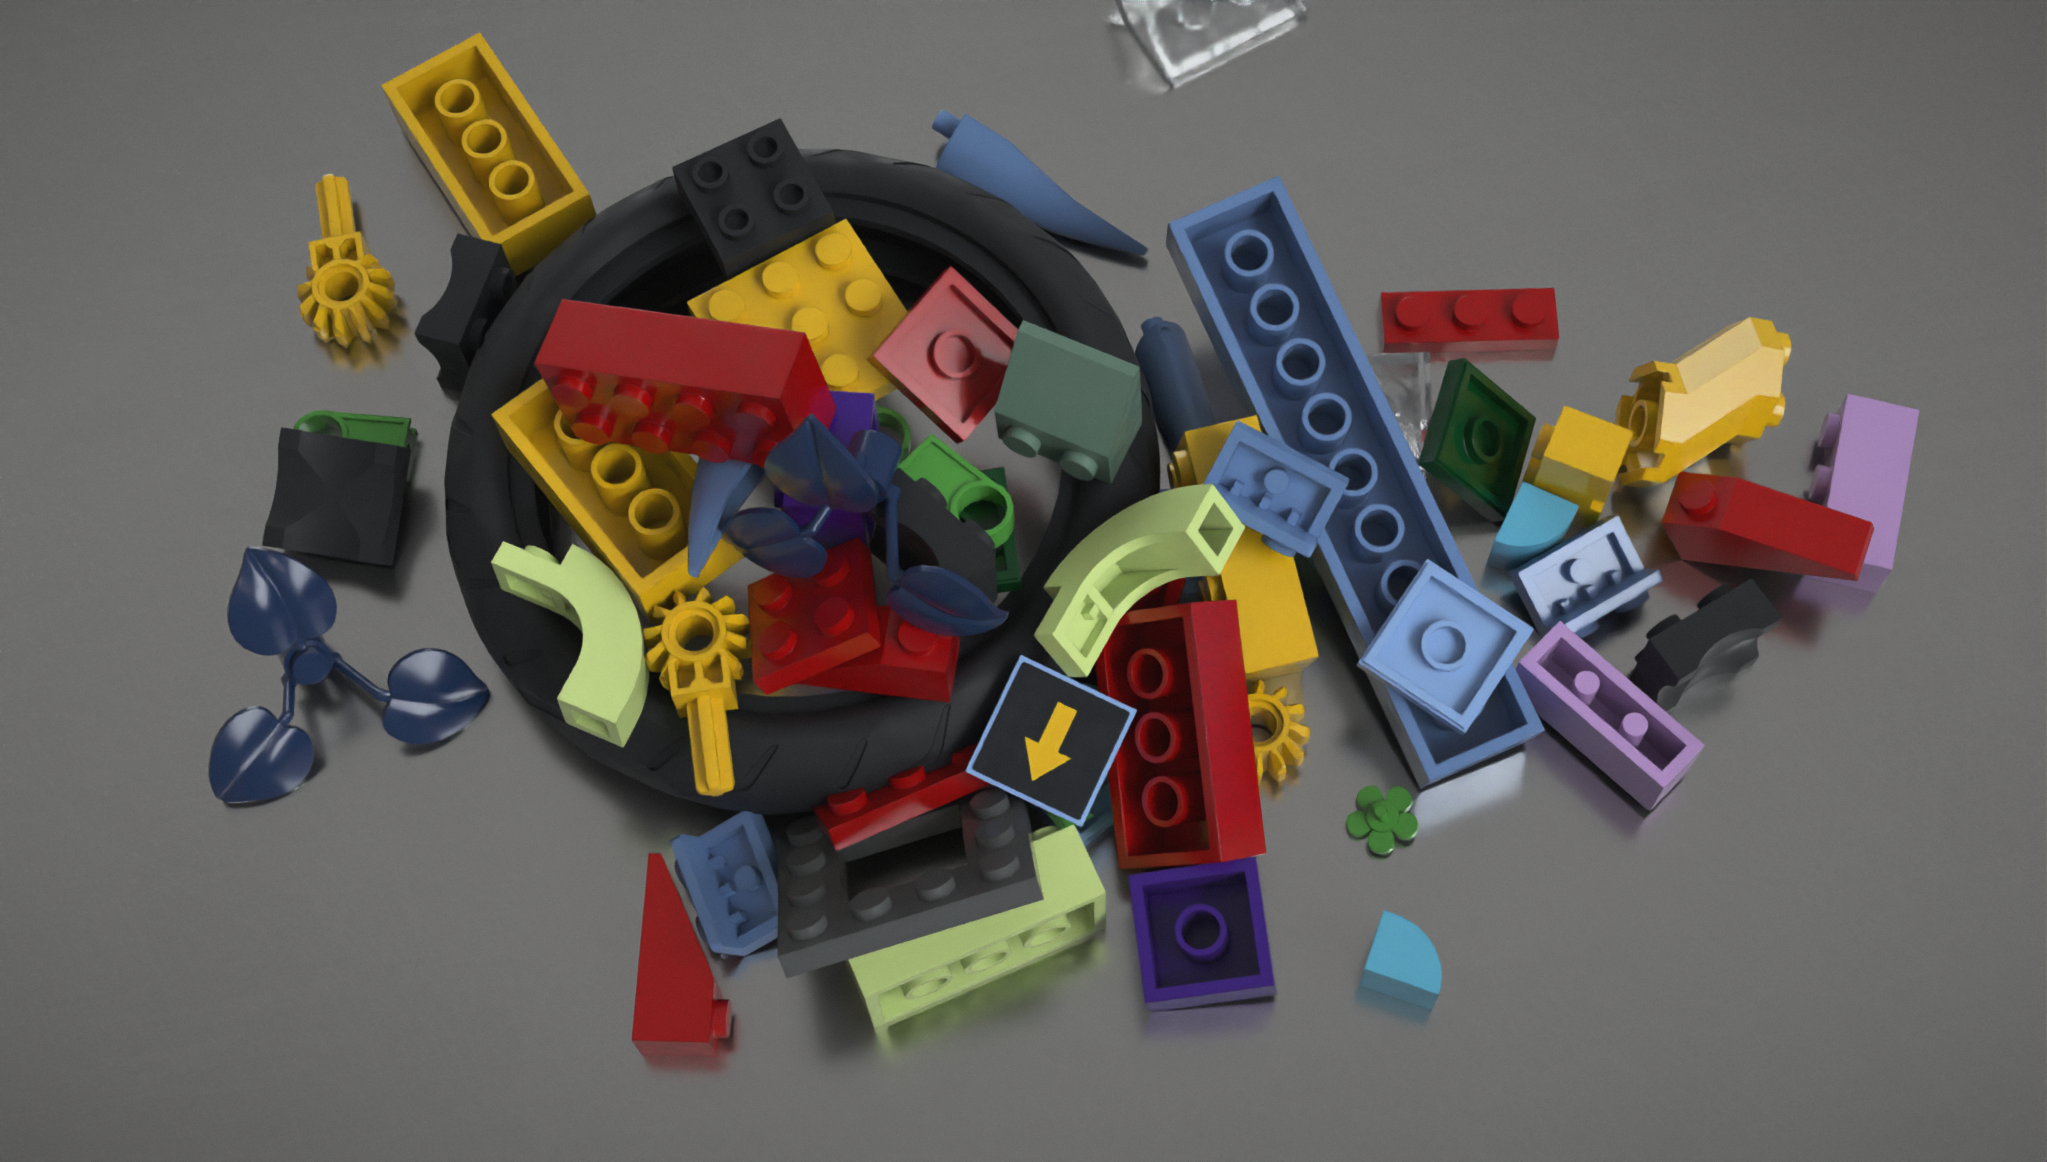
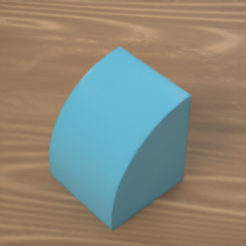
M1523 481L1494 540L1486 564L1499 569L1514 570L1563 542L1570 530L1579 505Z
M1383 910L1359 986L1432 1010L1439 996L1442 981L1441 964L1436 949L1427 935L1417 925L1402 916Z

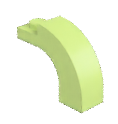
M1213 484L1191 485L1167 490L1129 506L1085 537L1065 557L1050 576L1043 588L1054 601L1034 634L1035 638L1068 677H1087L1114 628L1130 607L1144 595L1167 582L1186 577L1220 575L1245 526Z
M503 541L491 561L501 589L566 617L583 634L582 648L577 663L557 697L565 722L624 748L643 710L649 685V668L645 661L648 650L644 642L637 610L630 594L608 566L588 551L574 544L571 545L560 565L553 555L541 548L528 545L523 550Z

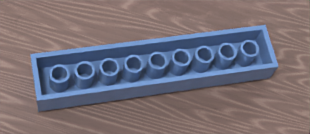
M1276 176L1168 223L1166 247L1245 416L1257 415L1261 433L1350 479L1348 486L1323 529L1311 557L1359 659L1427 559L1478 591L1280 176ZM1513 662L1463 736L1366 672L1420 789L1527 742L1545 730Z

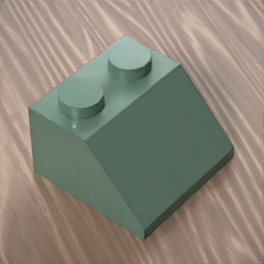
M1023 320L1017 331L994 410L998 438L1010 450L1019 455L1032 458L1038 454L1059 463L1066 473L1084 481H1091L1093 478L1111 484L1142 424L1140 367Z

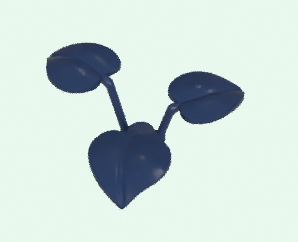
M810 414L790 435L772 447L766 457L764 469L772 483L791 498L808 505H821L813 518L808 523L799 527L783 511L774 508L754 507L734 513L724 522L721 529V539L733 545L740 554L756 565L779 575L791 578H806L821 572L827 561L825 548L811 537L818 533L832 510L840 508L849 512L863 513L874 509L876 504L883 502L885 503L887 578L891 583L895 584V586L889 589L886 602L897 615L915 627L930 633L944 636H970L996 628L1005 622L1009 611L1006 612L997 608L974 584L950 570L937 566L920 565L910 567L905 572L902 571L899 565L897 503L902 490L898 486L891 484L902 456V448L892 437L879 431L860 430L855 432L848 449H846L814 414Z
M248 546L244 552L240 572L228 600L227 623L235 641L244 649L259 655H278L285 671L281 677L283 707L278 719L271 711L264 707L249 706L235 713L224 723L214 739L210 752L208 777L211 788L216 798L224 802L271 799L296 788L311 769L314 749L307 732L297 726L289 725L294 717L295 687L298 684H316L322 681L331 669H337L374 699L387 702L381 716L383 728L390 736L409 744L437 742L461 730L476 716L488 696V686L471 670L464 660L455 654L437 648H422L408 653L393 665L387 679L389 690L379 688L345 662L340 653L331 652L323 636L333 626L337 613L336 598L326 580L315 570L289 555L267 548Z

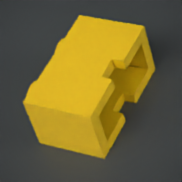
M1564 405L1556 426L1544 422L1522 482L1529 483L1579 505L1572 525L1585 529L1598 521L1634 431Z

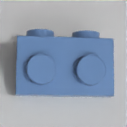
M1237 420L1204 484H1213L1244 525L1263 534L1261 540L1269 548L1288 557H1294L1298 552L1310 558L1323 529L1348 486L1350 479Z
M1618 515L1606 516L1509 572L1538 633L1542 637L1561 621L1582 639L1600 627L1597 619L1613 610L1616 613H1623L1640 606L1650 598L1647 590L1664 581L1659 569L1644 568Z
M742 811L700 837L679 834L670 840L677 859L674 864L676 875L681 884L689 891L698 915L696 917L698 933L713 952L746 956L778 938V853L762 814Z

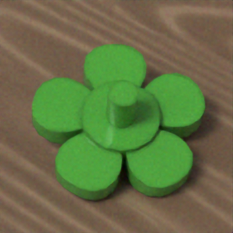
M1366 786L1357 793L1356 799L1363 811H1354L1349 814L1346 822L1349 833L1355 838L1369 836L1368 845L1372 852L1376 854L1390 853L1395 847V839L1392 833L1401 840H1410L1416 836L1419 822L1416 816L1407 813L1413 801L1411 794L1405 788L1400 786L1391 788L1386 794L1385 801L1381 790L1377 786Z

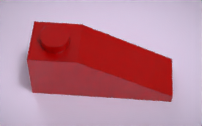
M1680 472L1678 474L1661 522L1681 560L1858 581L1874 532V526L1870 521L1738 477Z
M889 605L877 606L881 647L795 683L950 703L960 647L959 636H944L924 631L905 621Z
M648 853L632 1042L641 1055L718 1057L719 1038H729L731 1001L730 999H722L719 985L662 854Z

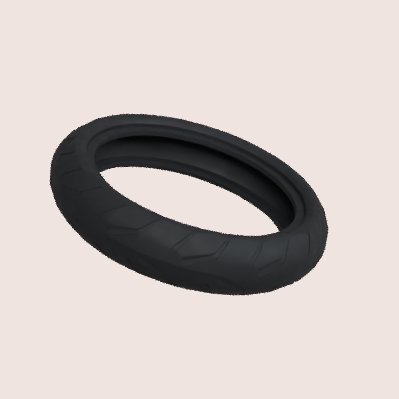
M798 149L833 210L835 224L847 219L883 274L896 276L929 288L945 269L952 266L1017 329H1019L1024 320L1140 367L1142 424L1112 483L1108 484L1096 478H1093L1091 481L1080 480L1062 469L1059 493L1051 520L1035 556L1021 576L1022 590L1010 591L997 606V608L1003 611H1009L1007 619L1003 624L994 629L976 635L964 636L960 639L950 703L849 690L811 696H760L737 693L739 709L726 711L735 785L733 790L716 797L700 795L696 791L687 717L679 718L671 697V691L669 692L665 689L659 679L661 672H651L649 670V685L643 710L624 748L565 722L557 697L577 663L582 648L583 634L566 617L506 592L499 585L491 561L503 541L523 550L528 545L536 546L547 551L556 559L557 556L552 533L551 502L506 448L491 414L542 379L534 362L562 299L663 313L675 304L707 288L726 282L700 227L678 192L674 176L652 183L604 209L598 215L588 220L536 265L534 271L529 273L483 337L471 362L462 395L451 423L444 477L448 548L470 618L491 657L521 697L548 724L580 747L591 758L664 793L720 809L740 812L750 811L755 814L765 815L814 812L813 807L828 804L827 798L830 795L852 791L864 787L866 794L889 786L888 778L922 765L924 771L929 773L952 764L953 753L979 742L1020 655L1067 676L1034 636L1054 601L1043 587L1065 557L1092 531L1122 510L1160 492L1159 442L1152 397L1147 380L1119 317L1095 280L1080 262L1063 245L1011 204L973 184L927 165L855 150ZM1069 677V678H1071V679H1073V680H1075V681H1077V682H1081L1084 677Z

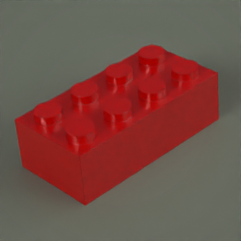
M562 299L534 362L576 437L596 445H605L608 442L634 445L654 454H664L667 451L697 455L713 463H724L731 459L757 464L764 469L766 457L772 447L790 435L806 417L814 414L829 430L837 409L805 332Z
M1237 601L1191 602L1126 612L1114 628L1095 662L1098 692L1137 710L1108 771L1119 869L1219 863L1267 854Z

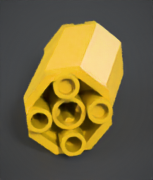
M1748 317L1726 326L1671 363L1651 361L1635 367L1629 382L1639 383L1634 396H1621L1615 415L1616 425L1634 431L1621 465L1626 466L1628 472L1618 474L1621 484L1638 488L1663 484L1724 443L1742 444L1760 439L1765 427H1777L1785 411V397L1781 393L1783 367L1786 365L1791 352L1789 335L1777 332L1773 322L1770 320Z

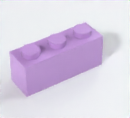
M1847 393L1837 413L1826 414L1818 442V447L1827 449L1825 465L1818 464L1814 471L1809 490V499L1818 501L1817 504L1872 522L1874 532L1858 581L1804 575L1805 577L1877 593L1893 569L1919 416L1918 409Z
M1561 621L1518 662L1516 671L1536 713L1649 812L1691 769L1705 746Z

